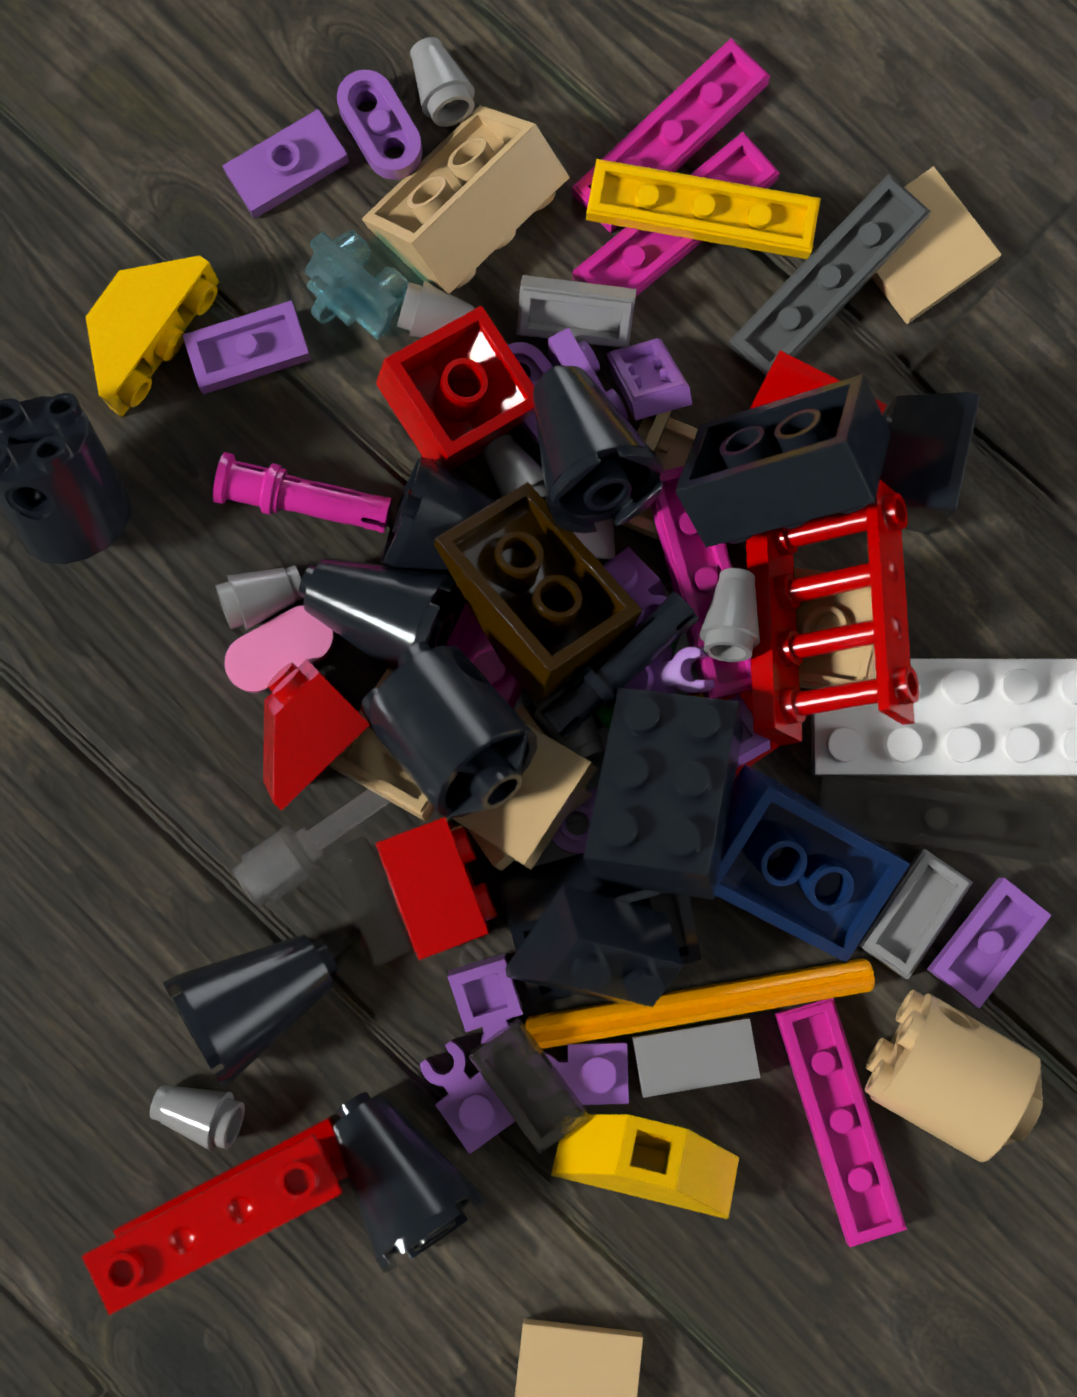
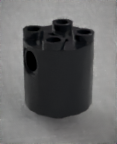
M61 393L53 397L41 396L21 402L12 398L0 401V507L28 554L44 563L68 564L92 557L108 548L123 533L131 517V500L92 423L76 396L71 393Z
M419 642L410 646L400 656L398 661L399 668L380 687L369 692L361 702L360 709L368 719L370 729L439 814L447 818H457L479 811L494 809L502 805L520 788L523 781L522 774L531 764L537 750V736L469 657L458 647L438 646L431 648L427 642Z

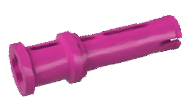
M226 452L220 458L213 486V501L215 503L225 504L227 500L250 504L260 507L261 513L268 515L278 514L280 509L293 511L338 523L364 527L365 529L384 534L391 513V497L371 495L353 489L301 479L300 477L287 475V469H283L282 465L272 463L269 468L239 462L236 461L234 454Z

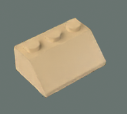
M480 105L420 162L418 168L411 175L400 181L362 220L421 280L450 294L454 289L468 283L475 275L476 268L494 250L507 245L514 238L516 229L535 211L546 207L554 199L556 190L570 177L535 123Z

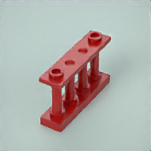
M882 480L879 481L875 502L867 504L866 507L848 514L836 513L811 519L793 529L781 527L755 534L746 540L747 570L755 575L754 586L756 588L760 643L753 648L751 657L754 733L779 745L802 742L801 722L805 720L806 715L878 703L879 712L902 725L915 723L913 703L919 700L920 688L915 670L911 667L902 542V529L907 527L908 514L902 496L892 490ZM867 531L869 563L797 579L794 577L793 554L797 552L799 546ZM871 587L873 620L800 635L797 633L796 609L800 607L801 602ZM874 645L875 679L803 692L800 690L799 665L802 664L803 658Z
M329 1116L118 1226L113 1230L115 1238L83 1254L82 1259L108 1314L111 1315L340 1195L343 1191L338 1181L348 1177L333 1132L335 1123L332 1117Z

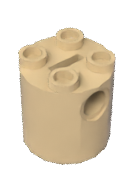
M911 990L897 1012L895 1020L900 1025L891 1042L882 1037L873 1048L867 1060L865 1068L871 1071L872 1074L866 1084L865 1092L870 1094L874 1102L979 1162L988 1161L1002 1146L1015 1141H1023L1034 1128L1043 1106L1040 1058L1032 1051L955 1009L929 993L922 995L915 990Z

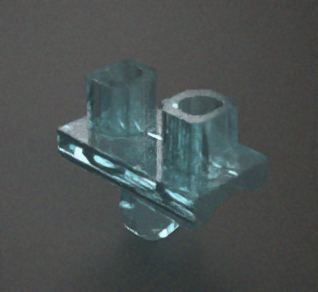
M350 230L333 240L324 231L311 240L310 247L313 249V255L305 269V274L311 278L306 287L317 297L311 309V315L322 324L330 321L336 315L348 326L356 320L376 340L380 339L389 331L394 312L404 301L409 283L408 280L394 267H386L375 277L371 276L363 268L369 262L371 251L367 242L354 230Z

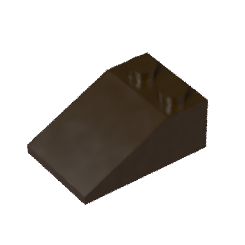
M529 482L435 538L434 546L500 661L537 704H540L579 677L577 672L584 665L591 667L606 655L623 637L635 628L642 612L638 604L573 532H568L555 524L546 501Z

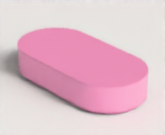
M304 606L294 607L235 640L228 648L225 656L226 674L235 686L246 692H267L270 690L267 687L268 683L287 664L293 662L299 667L306 659L312 665L324 660L334 647L335 632L304 610Z

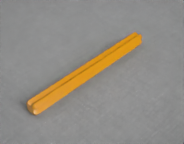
M860 958L849 960L847 963L843 961L666 992L661 995L653 1007L608 1002L529 1016L526 1019L525 1028L530 1048L540 1050L871 992L875 988V977L870 961Z

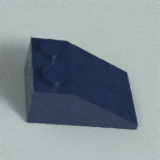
M744 764L734 781L715 895L847 963L910 864L902 857L802 795Z

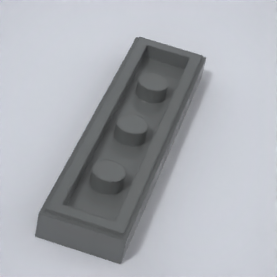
M888 174L729 341V346L765 379L778 352L781 350L796 357L929 218L931 211Z

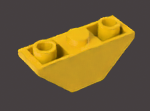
M200 255L119 270L85 317L98 394L110 409L123 417L130 406L136 407L144 400L152 385L151 376L163 360L169 361L177 354L184 342L182 335H184L187 326L196 314L198 316L203 315L216 298L219 280L209 261Z
M565 1115L551 1176L727 1219L731 1207L739 1157L689 1129L633 1115Z

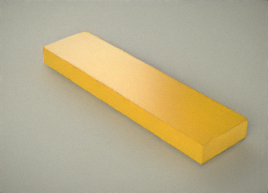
M596 159L586 220L808 259L812 253L821 198Z

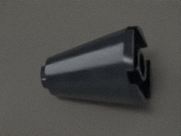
M560 365L546 371L534 386L533 402L547 507L555 524L568 532L586 534L597 532L594 525L596 522L612 518L615 526L630 521L646 510L661 493L663 484L660 480L661 472L664 473V469L659 457L584 369L577 366Z
M421 456L416 461L398 504L400 508L395 523L390 526L380 563L395 568L451 575L434 546L435 538L495 501L435 460Z
M324 558L317 566L310 565L305 571L299 586V596L304 598V610L391 672L399 668L398 661L402 653L416 643L427 642L431 648L446 646L466 603L465 599L458 597V590L460 589L452 575L334 558Z
M304 934L174 975L164 981L163 985L170 998L181 992V994L172 998L179 1010L178 1013L210 1069L219 1064L223 1065L224 1068L216 1072L215 1076L220 1086L224 1087L234 1081L334 986L330 974L338 970V966L322 939L311 943Z
M363 1092L347 1101L337 1110L341 1119L333 1126V1132L376 1262L383 1273L397 1268L392 1258L395 1254L399 1253L402 1255L407 1252L410 1259H413L468 1221L462 1209L472 1202L478 1211L485 1206L487 1201L480 1190L384 1095L371 1099L368 1092Z

